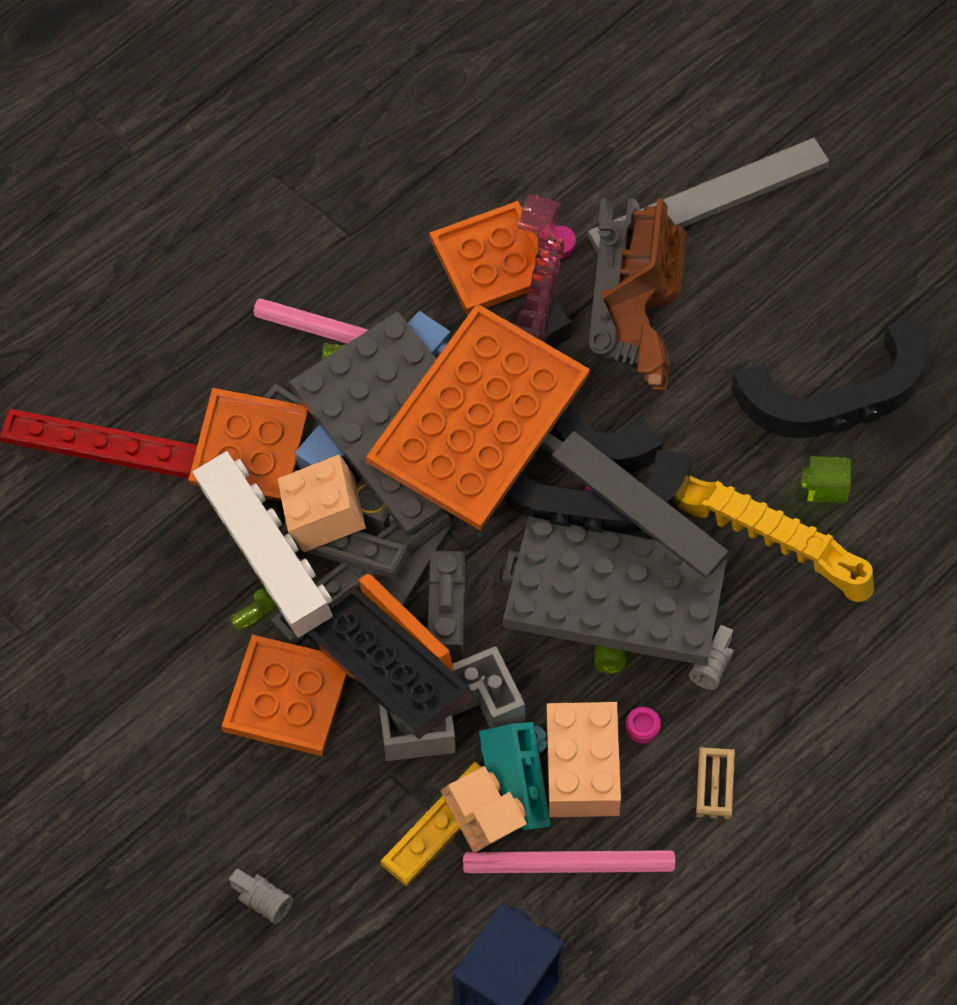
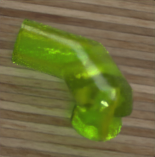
M266 588L259 589L254 593L253 599L255 602L230 615V619L238 631L257 621L274 608L275 602Z

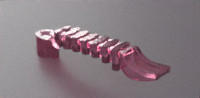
M528 194L523 205L518 228L536 234L538 252L535 257L532 281L528 289L524 310L521 309L517 324H512L542 340L546 319L549 316V306L553 300V289L556 288L557 274H559L561 268L560 259H563L564 239L559 238L554 230L560 212V202Z

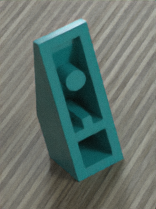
M533 722L514 723L479 731L481 751L486 769L496 776L502 795L510 792L513 798L519 799L525 809L526 817L524 819L527 824L522 827L523 830L551 827Z

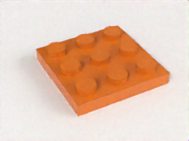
M519 201L429 233L430 241L466 315H469L476 304L489 308L556 283V275Z
M212 388L188 480L190 485L199 486L192 471L227 451L233 461L240 459L250 475L245 479L250 486L256 483L265 499L282 502L278 478L293 473L296 470L295 452L302 445L310 412L304 405Z
M252 634L221 726L222 731L323 756L348 675L322 651Z

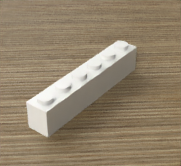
M226 451L192 471L199 487L297 638L332 618L333 615L328 604L333 601L323 584L316 587L312 581V578L316 576L306 559L299 561L295 555L299 549L289 533L283 536L278 529L282 526V523L272 508L266 511L262 505L266 499L256 483L250 486L245 479L250 475L240 459L233 461Z

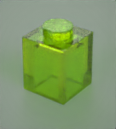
M810 456L808 468H802L801 488L807 489V501L848 502L851 486V458Z

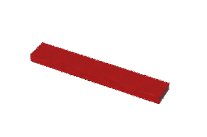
M14 409L8 410L0 434L2 443L189 479L197 449L195 444Z

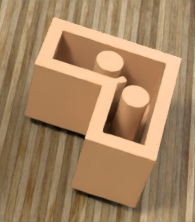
M485 766L440 790L473 852L489 846L527 824L524 819L526 812L519 799L513 798L510 792L500 796V784L492 772L488 773Z

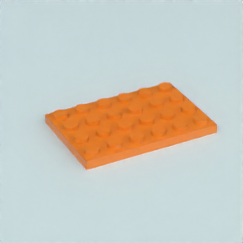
M476 304L367 454L366 462L481 531L589 377L590 369L481 305Z

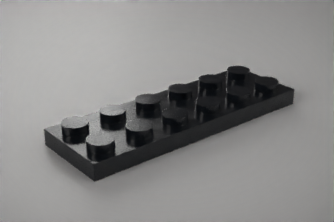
M354 586L328 605L333 615L332 618L304 634L305 637L418 739H421L474 697L471 688Z

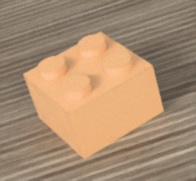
M339 454L278 478L287 530L303 552L366 528L355 476Z

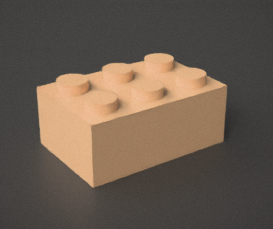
M617 702L547 703L549 817L620 816L621 791Z

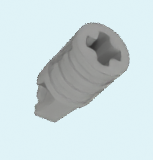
M720 625L711 642L707 666L694 664L689 677L696 685L710 690L718 687L726 665L729 664L734 653L733 649L728 648L732 639V629Z
M236 869L229 878L231 887L241 894L238 899L249 908H254L256 912L261 913L262 916L269 919L273 924H278L289 912L293 903V897L277 889L276 886L257 874L252 878L241 870Z

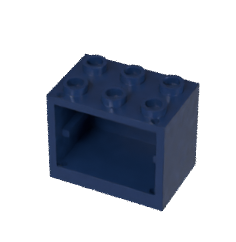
M501 904L452 974L454 1005H545L562 979L564 942L561 941V936L547 926L540 928L530 922V917L519 908L512 907L509 909Z

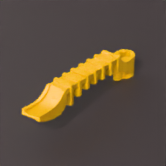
M690 476L686 493L677 507L698 518H707L711 511H713L716 515L717 525L720 527H724L731 520L733 530L736 532L746 527L748 528L749 537L754 539L760 534L764 536L765 545L771 546L776 542L780 544L783 554L787 555L794 551L797 553L799 562L804 563L808 559L812 560L815 571L842 590L844 595L851 601L863 602L873 595L874 580L870 563L847 552L833 539L832 535H824L813 526L809 528L801 524L799 519H791L785 516L783 511H775L764 502L759 503L752 500L748 494L742 495L736 492L734 487L723 486L719 481L706 482Z

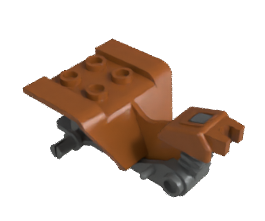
M602 197L599 213L600 226L598 227L600 230L598 231L600 242L589 346L602 361H616L619 365L624 363L626 367L631 365L634 369H637L639 374H645V381L648 382L649 386H653L652 389L654 391H667L668 377L671 373L667 348L662 337L651 328L649 318L646 315V309L671 304L680 297L687 232L682 226H676L673 223L671 217L667 214L668 206L663 199H657L655 207H644L643 211H641L636 199L629 198L626 219L624 221H612L613 204L608 198Z

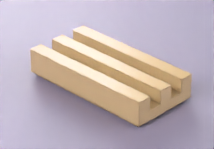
M700 747L696 817L710 815V818L724 816V819H731L735 750ZM706 756L713 757L711 806H704ZM720 757L727 758L725 807H718Z

